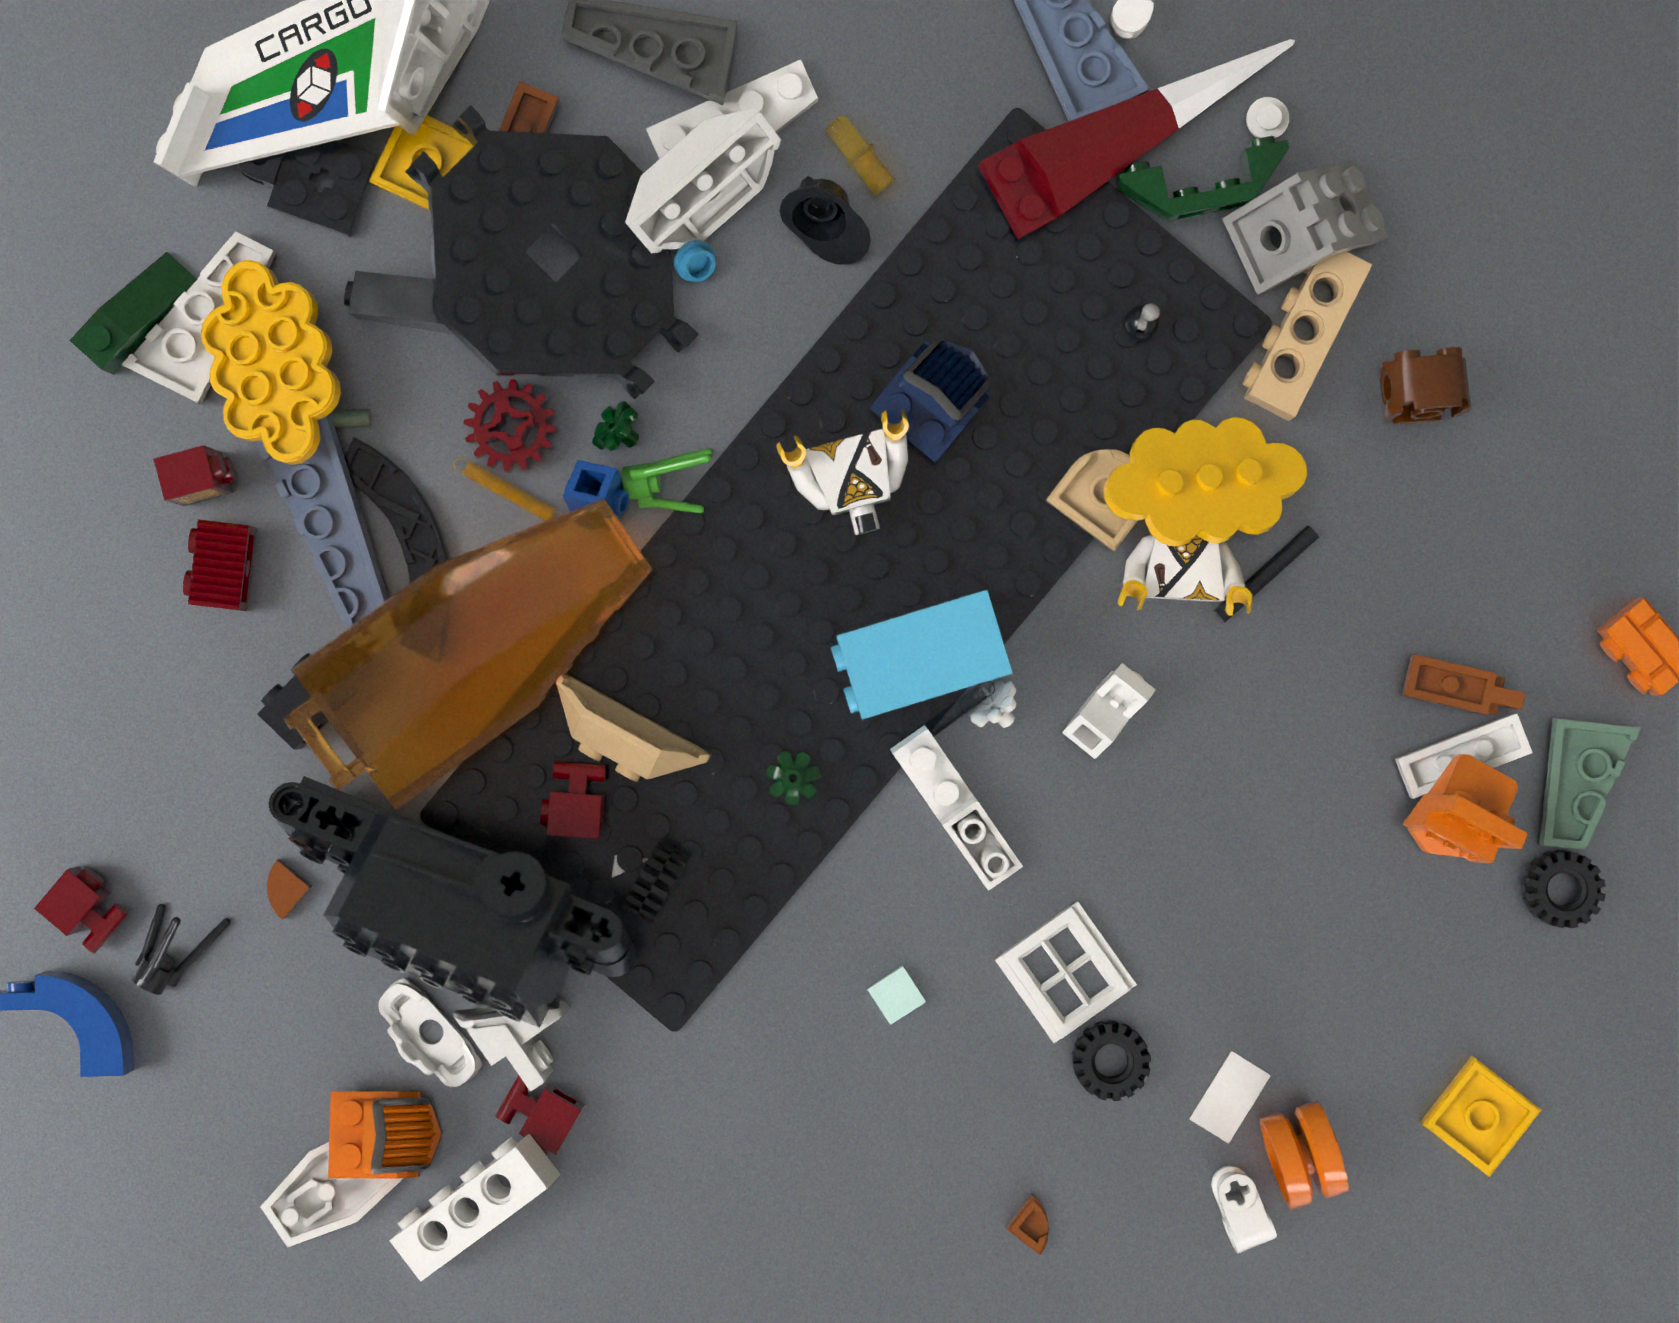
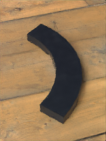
M353 437L344 456L353 486L373 501L387 517L394 528L408 567L410 582L408 608L404 627L397 645L433 662H438L446 642L453 605V575L450 555L443 531L428 501L411 478L376 448Z

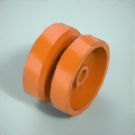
M1318 1101L1296 1107L1294 1121L1297 1136L1289 1119L1281 1112L1260 1118V1129L1266 1152L1280 1192L1290 1210L1311 1204L1313 1187L1310 1175L1318 1191L1326 1198L1348 1192L1349 1186L1342 1153L1335 1133Z

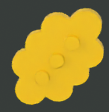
M254 260L240 261L230 267L224 275L221 285L224 305L217 307L208 314L201 329L202 343L206 351L215 357L209 372L210 383L214 391L227 398L223 408V419L227 429L232 434L251 442L262 440L267 453L277 461L290 465L302 464L310 459L318 449L320 428L317 420L332 413L338 405L341 396L340 382L336 374L326 367L333 351L332 341L326 332L315 326L318 317V303L310 291L292 282L279 284L274 272L260 262Z
M1232 417L1223 420L1216 428L1202 420H1190L1184 422L1175 433L1164 428H1152L1144 431L1131 447L1130 463L1118 466L1107 478L1104 485V499L1109 509L1126 520L1145 519L1150 533L1159 542L1168 546L1187 544L1196 535L1210 543H1222L1228 541L1237 530L1254 535L1267 532L1280 519L1283 510L1282 499L1293 496L1305 483L1307 465L1302 455L1295 448L1284 443L1266 444L1261 430L1253 422L1244 418Z

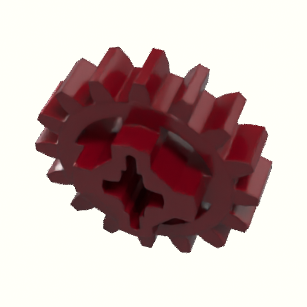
M515 379L510 380L508 389H503L501 384L495 381L493 382L494 393L489 395L480 389L478 394L483 400L481 404L469 403L467 406L475 413L474 418L465 419L463 422L465 426L474 429V433L465 437L466 442L469 444H479V447L473 454L478 459L488 454L487 466L492 469L501 461L506 473H511L513 463H518L520 468L526 471L528 470L527 460L532 457L541 463L543 458L539 450L542 447L552 449L554 446L546 437L547 434L558 432L556 426L547 422L548 419L556 415L555 410H543L542 406L548 398L544 394L533 398L534 386L529 383L520 391L518 382ZM510 398L520 399L529 403L533 410L521 412L515 409ZM494 405L496 411L490 423L483 425L486 413ZM508 416H511L515 421H523L521 425L515 427L516 435L512 437L506 431L499 432L501 427L506 425V418ZM538 428L534 442L527 448L525 441L530 431ZM500 440L507 444L511 454L499 453L488 443Z

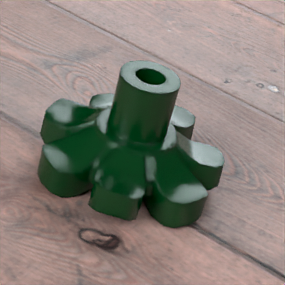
M626 401L618 403L615 409L608 406L601 413V417L605 422H599L596 425L592 444L600 450L606 447L610 451L619 448L620 442L629 448L634 446L638 441L639 434L632 430L630 425L637 419L638 413Z
M789 751L781 752L777 758L780 766L772 764L767 768L766 775L776 780L769 787L770 793L774 797H779L785 793V801L790 805L799 803L800 794L806 798H812L817 790L811 784V781L820 778L821 772L819 767H808L811 756L801 751L798 753L795 759L792 758ZM791 774H795L797 776V780L791 781L789 779V776Z

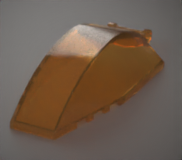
M599 499L437 564L292 668L311 696V699L287 715L284 722L290 729H297L331 775L329 782L336 790L344 787L366 771L395 809H399L538 707L546 697L544 694L561 674L565 675L573 665L571 662L588 642H592L600 633L598 630L615 610H619L653 569L605 499ZM320 710L356 757L355 760L346 766L310 719Z

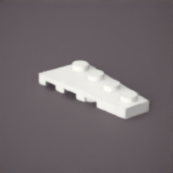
M800 59L726 92L723 105L711 100L650 126L646 128V131L660 159L705 119L757 108L777 134L816 104L818 97Z
M235 231L200 272L201 276L187 292L184 291L175 301V306L159 325L156 324L145 336L146 340L134 354L131 353L122 365L202 404L211 386L209 372L215 357L206 351L202 343L201 329L208 314L217 307L224 305L221 288L224 275L230 267L245 260H254L270 268L277 253Z

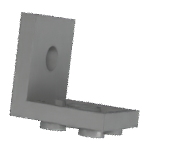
M1354 160L1299 172L1222 218L1257 295L1274 289L1330 256L1373 245L1389 237L1384 227L1383 216L1379 209L1374 206L1366 188L1365 177L1356 167ZM1273 226L1280 231L1282 236L1279 248H1276L1270 240V230Z

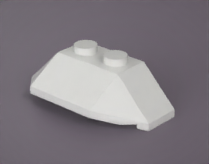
M757 108L705 119L640 176L625 223L651 253L661 252L662 249H679L692 240L704 241L764 188L772 166L774 151L778 149L781 139Z

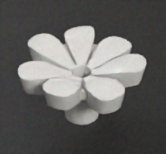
M1002 680L996 681L994 686L992 685L991 692L981 687L985 695L989 697L968 711L971 721L979 727H983L988 721L993 724L998 722L1003 728L1010 726L1015 720V716L1011 712L1017 705L1013 698L1016 693L1014 684L1011 681H1008L1006 684Z

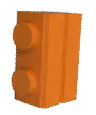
M1645 597L1631 600L1615 616L1598 628L1597 632L1603 638L1600 642L1601 648L1613 661L1618 662L1620 659L1631 671L1627 675L1628 680L1640 693L1646 694L1649 692L1651 695L1661 696L1679 682V637Z

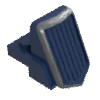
M938 339L932 343L926 340L909 358L869 409L880 418L882 413L886 411L887 420L890 424L901 422V410H905L909 425L906 432L907 440L936 463L992 395L988 391L990 378L973 350L944 339Z

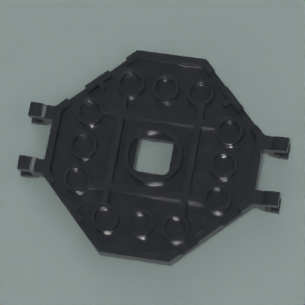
M470 105L452 124V127L474 147L444 176L440 174L438 166L425 151L405 171L428 192L432 230L430 235L431 270H433L434 278L433 314L496 376L538 374L539 376L573 377L574 375L614 377L633 399H636L640 394L645 393L655 380L644 370L633 366L630 362L655 335L660 332L677 352L689 346L699 335L689 324L674 316L671 249H662L661 252L651 253L625 223L643 172L608 136L489 131L481 115ZM548 228H554L579 255V259L557 282L525 253Z

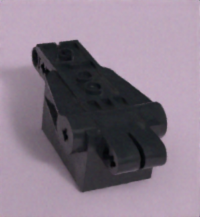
M306 776L303 777L300 783L289 782L280 785L270 796L269 811L289 836L288 839L301 849L300 854L318 864H323L325 860L338 865L337 869L344 874L323 916L332 925V933L344 940L343 946L357 955L363 957L371 956L395 971L401 973L406 971L418 976L422 981L438 989H443L444 987L458 993L460 997L473 1004L487 1005L511 1020L517 1022L522 1020L539 1028L569 967L585 975H590L593 970L605 976L618 977L629 972L635 963V947L619 917L606 908L572 895L570 884L546 875L538 860L529 854L514 851L500 855ZM594 935H598V936H599V938H600V942H599V943H598V941H597V939L595 938Z

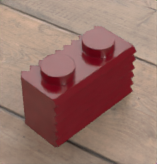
M198 519L197 528H191L188 538V551L194 554L192 571L187 570L183 580V594L189 596V605L246 611L256 527Z

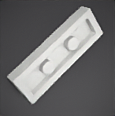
M1512 713L1395 758L1409 797L1415 799L1428 794L1450 761L1458 754L1471 755L1488 766L1495 768L1533 752L1518 714Z

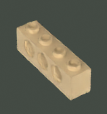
M1349 252L1330 256L1303 271L1306 276L1299 289L1292 286L1281 306V309L1287 313L1280 327L1273 324L1263 341L1262 347L1267 349V352L1261 364L1254 362L1242 385L1248 387L1244 399L1287 421L1296 417L1372 264ZM1316 282H1324L1331 287L1333 292L1331 302L1325 303L1316 299L1313 293V286ZM1296 320H1306L1312 325L1314 334L1311 340H1301L1296 336L1294 332ZM1285 357L1292 361L1295 369L1292 378L1284 379L1276 373L1274 364L1277 358Z

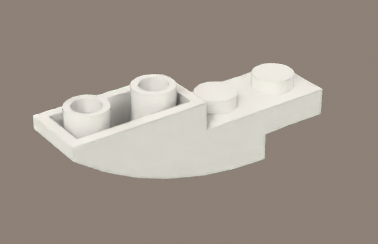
M925 725L890 749L988 891L1023 867Z

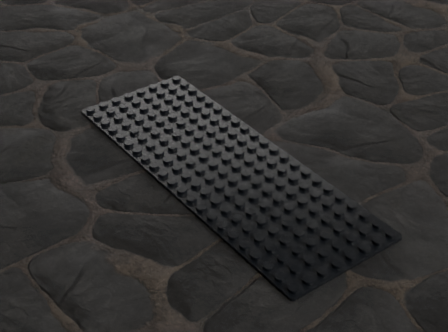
M1014 108L1010 111L683 499L682 502L702 505L704 512L673 511L420 812V819L425 825L462 841L500 855L514 851L529 854L538 860L546 875L570 884L572 895L615 913L621 920L635 947L636 959L629 972L618 977H606L672 1032L679 1031L901 768L899 762L895 761L897 759L892 752L890 757V749L912 734L913 731H917L920 726L926 725L927 721L933 720L934 716L940 715L941 711L947 710L948 706H952L953 702L955 703L967 689H960L861 719L859 711L850 712L843 688L851 686L847 670L838 672L831 647L839 645L836 636L987 590L1001 637L1005 644L1094 539L1091 534L1045 501L1070 467L1084 454L1099 449L1119 450L1130 455L1133 443L1144 431L1152 428H1164L1175 433L1184 422L1194 420L1272 326V320L1268 315L1108 181L1054 221L1017 239L977 164L1018 142L1020 139L1046 130L1021 108ZM1149 303L1157 305L1160 313L1158 316L1159 326L1156 333L1145 341L1131 339L1124 330V319L1127 313L1136 306H1145ZM1136 329V332L1144 333L1143 330ZM944 339L973 350L990 378L988 391L992 395L936 463L907 440L908 463L900 488L890 493L889 501L874 505L880 529L855 535L849 512L832 516L830 510L817 509L796 489L787 464L782 461L776 446L779 442L784 452L789 453L797 447L794 435L798 436L805 449L883 429L881 418L869 408L926 340L932 343L935 340ZM559 672H565L712 754L709 761L648 780L640 776L638 782L615 771L618 765L617 762L604 755L600 761H597L577 750L580 742L571 736L555 678ZM783 751H789L793 759L801 751L809 754L811 760L808 767L817 766L821 772L818 780L811 781V784L817 790L815 795L809 799L800 794L799 803L796 805L786 803L785 793L779 797H774L769 791L770 785L776 780L766 775L767 768L772 764L780 766L777 758ZM554 761L606 765L605 782L588 781L587 793L605 794L601 838L591 839L547 835V825L540 824L542 800L550 799L551 791H569L568 779L553 778ZM791 774L789 776V779L791 781H796L797 776L795 774ZM661 840L691 858L653 924H650L622 907L639 873L645 866L646 861L643 862V858L648 859ZM614 855H617V863L624 872L612 877ZM594 935L595 938L597 939L598 943H599V942H600L599 936H598V935Z

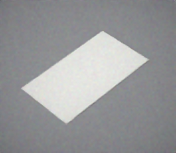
M1231 1051L1191 1115L1190 1120L1229 1144L1271 1075Z

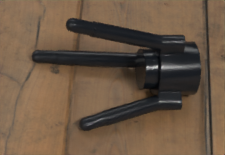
M159 904L152 919L142 952L135 962L138 968L132 976V981L143 990L156 995H161L167 985L176 987L182 975L230 925V919L224 918L174 969L172 967L175 961L165 953L181 920L179 917L172 919L157 950H153L166 908L164 904Z

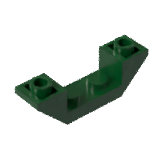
M1268 136L1250 141V147L1245 148L1240 155L1245 180L1244 184H1240L1239 178L1227 179L1215 183V190L1199 193L1198 187H1188L1174 191V198L1169 199L1162 165L1150 168L1149 162H1140L1126 167L1125 173L1118 176L1116 186L1121 193L1167 223L1240 208L1257 198L1288 151V140L1275 142L1274 136Z

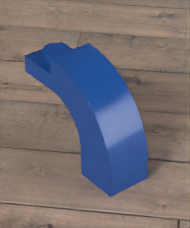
M45 971L35 975V988H33V981L7 982L6 989L0 991V1011L45 1010L59 1015L68 1022L79 1042L81 1077L124 1076L134 1070L133 1042L126 1019L109 995L92 982L70 973Z

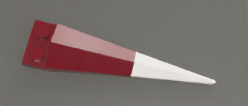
M1286 40L1020 139L1018 142L979 162L977 165L1017 239L1054 221L1293 46L1295 40Z

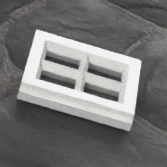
M1078 901L995 959L1053 1043L1064 1038L1137 985ZM1066 927L1069 928L1086 952L1068 966H1066L1049 942V939ZM1041 945L1059 969L1058 973L1042 984L1039 983L1023 960L1025 956ZM1089 960L1093 962L1109 985L1091 999L1072 974V972ZM1064 978L1083 1003L1065 1017H1063L1046 993L1047 990Z

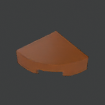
M278 859L273 864L267 880L269 902L275 913L283 920L312 886L283 861Z
M1031 1193L1007 1224L1006 1229L1041 1255L1048 1241V1219L1042 1204Z

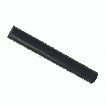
M1307 525L1244 582L1245 588L1251 591L1254 597L1319 538L1318 534ZM1226 600L1214 610V613L1224 623L1232 617L1227 615L1225 611ZM1238 602L1233 603V615L1236 614L1244 606V604Z

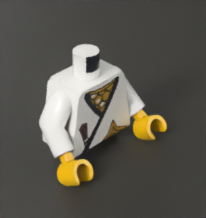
M901 410L902 420L898 424L888 423L887 412L884 411L881 416L883 429L808 449H805L801 439L794 435L797 447L789 453L784 452L780 442L776 446L782 461L787 464L796 489L817 509L830 510L832 516L849 512L855 535L880 529L874 505L889 501L890 493L900 488L908 463L906 432L909 425L905 410Z
M1148 535L1141 539L1126 560L1123 587L1117 602L1119 606H1123L1126 597L1132 596L1138 601L1137 610H1141L1146 598L1221 602L1225 600L1226 595L1225 611L1227 615L1232 616L1234 610L1233 603L1237 602L1244 604L1247 608L1246 612L1249 614L1251 612L1253 596L1251 591L1245 588L1241 568L1227 542L1210 543L1196 535L1187 544L1168 546L1159 542L1153 535Z

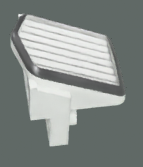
M555 997L540 1028L522 1020L520 1022L511 1020L489 1006L456 1010L453 1016L460 1027L468 1028V1033L491 1066L506 1056L531 1092L543 1084L553 1071L550 1063L554 1061L541 1040L535 1043L532 1037L564 1016L570 1007L563 999Z

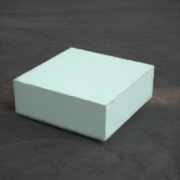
M903 965L867 988L890 1025L926 1002Z

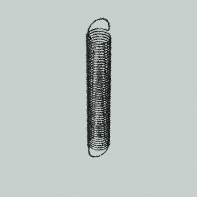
M982 694V696L974 698L973 702L967 703L966 707L960 708L959 712L953 713L952 717L944 719L943 723L941 722V724H937L936 728L930 729L932 736L935 737L936 734L942 732L943 729L963 717L964 714L982 703L989 696Z

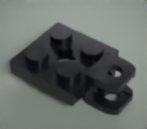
M335 140L268 156L266 163L263 165H255L253 160L239 163L238 166L242 174L249 180L272 188L267 208L349 237L376 159V154ZM321 170H326L329 172L328 178L334 181V185L332 188L325 187L322 193L314 191L315 183L309 181L312 174L319 175Z

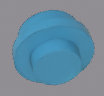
M692 240L684 244L678 250L674 259L676 272L687 281L701 282L706 280L714 272L716 266L715 253L712 247L702 240Z

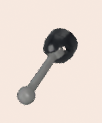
M1149 303L1145 306H1136L1127 313L1124 319V330L1131 339L1145 341L1156 333L1159 326L1158 316L1160 313L1158 306ZM1136 329L1143 330L1144 333L1136 332Z

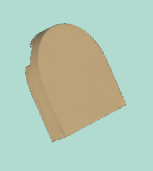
M1099 449L1084 454L1070 467L1045 500L1113 552L1138 520H1126L1117 516L1109 509L1104 499V485L1107 478L1118 466L1130 463V455L1112 449Z

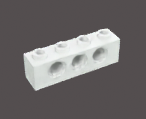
M530 1134L517 1143L512 1137L491 1153L495 1158L492 1162L484 1166L481 1161H478L460 1176L463 1181L461 1185L453 1190L447 1184L428 1199L432 1205L430 1208L422 1213L416 1207L397 1222L401 1230L390 1242L420 1282L548 1189L561 1175ZM497 1174L505 1176L509 1180L511 1188L503 1186L499 1182ZM466 1198L474 1200L478 1205L479 1211L472 1209L467 1204ZM435 1221L445 1226L447 1234L438 1230Z

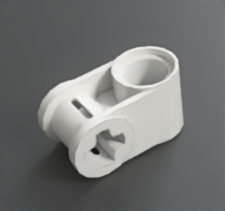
M1224 1166L1217 1170L1212 1177V1192L1223 1216L1224 1227L1236 1253L1239 1254L1277 1238L1274 1225L1252 1179L1236 1166ZM1233 1181H1237L1239 1184L1237 1186L1238 1194L1235 1196H1231L1228 1193L1231 1191L1230 1183Z

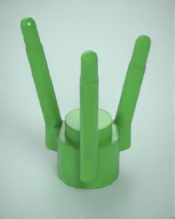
M710 448L653 463L624 466L622 469L623 490L628 491L629 500L638 499L639 508L658 507L684 512L703 513L704 507L702 505L655 498L654 493L662 491V473L708 463L711 461L713 451Z

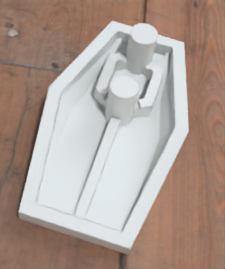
M329 1142L309 1151L260 1208L286 1246L291 1247L358 1222L403 1178H328Z

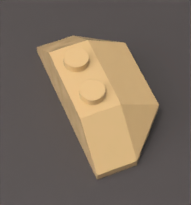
M559 672L555 678L571 736L580 742L577 750L597 761H600L604 755L617 762L618 765L615 771L638 782L640 776L648 780L709 761L712 754L565 672Z

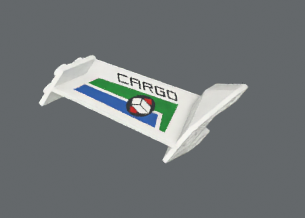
M304 0L204 49L191 82L186 83L183 92L176 98L173 105V116L167 131L158 140L154 163L197 187L202 173L213 169L394 126H400L407 133L415 135L478 31L490 0Z

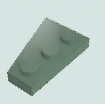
M1553 718L1539 845L1579 850L1587 849L1607 805V797L1616 778L1620 777L1625 766L1624 760L1633 741H1636L1641 727Z

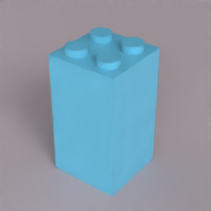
M987 590L837 635L839 645L831 647L838 672L847 670L851 686L843 688L850 712L859 711L861 719L1013 674Z

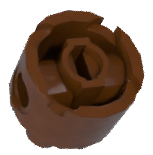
M1443 348L1437 350L1436 355L1421 356L1420 350H1405L1395 353V360L1381 363L1379 376L1384 420L1386 422L1393 420V423L1396 424L1432 422L1442 420L1441 415L1447 410H1451L1452 418L1461 416L1471 410L1466 359L1462 356V348Z

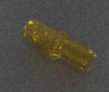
M839 116L827 126V134L848 160L846 163L847 167L853 166L871 189L874 196L884 191L896 180L873 152L875 148L873 143L869 145L866 143L847 116Z

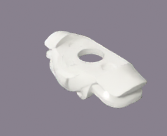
M398 979L389 986L380 998L378 1007L381 1015L390 1024L387 1032L395 1041L398 1048L397 1051L401 1057L408 1063L417 1066L427 1076L434 1073L449 1087H458L472 1079L481 1069L482 1062L466 1037L429 996L408 979ZM435 1020L442 1026L443 1037L441 1041L430 1043L422 1037L420 1028L424 1021Z

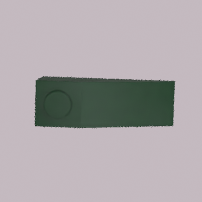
M166 252L103 304L69 341L101 370L114 375L123 366L122 363L131 353L134 354L146 340L145 336L156 324L159 325L175 306V301L184 291L187 292L197 279Z

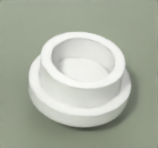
M1260 98L1248 109L1246 115L1247 127L1257 138L1274 136L1276 139L1288 127V109L1283 102L1276 98Z

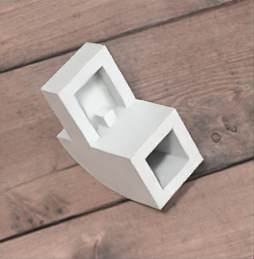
M1122 663L1115 671H1111L1103 679L1062 733L1096 759L1116 739L1128 720L1150 699L1156 689L1148 684L1140 674L1132 671Z

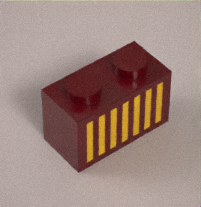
M202 445L153 459L164 501L186 506L233 493L230 482L236 480L235 471L228 456L223 457L221 451Z

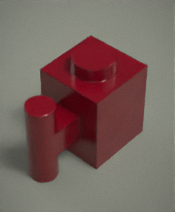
M554 761L553 778L568 779L569 791L554 790L550 792V799L542 800L540 824L547 825V835L591 839L602 837L605 794L587 793L588 781L605 782L606 765Z
M79 866L67 869L34 908L66 936L78 933L84 925L87 926L91 932L82 942V945L92 953H96L128 915V912L117 903L111 907L106 915L98 908L111 893L102 887L105 881L100 875L88 867L81 869Z
M518 1075L495 1117L506 1124H510L517 1111L528 1116L519 1134L523 1137L530 1134L545 1155L548 1151L556 1155L585 1104L549 1083L539 1099L528 1094L529 1089Z

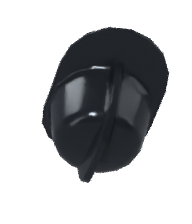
M807 176L802 180L798 189L789 192L782 199L779 210L782 222L813 253L823 260L834 264H852L861 260L868 252L871 242L869 229L862 218L850 207L847 193L839 184L832 180L813 179Z

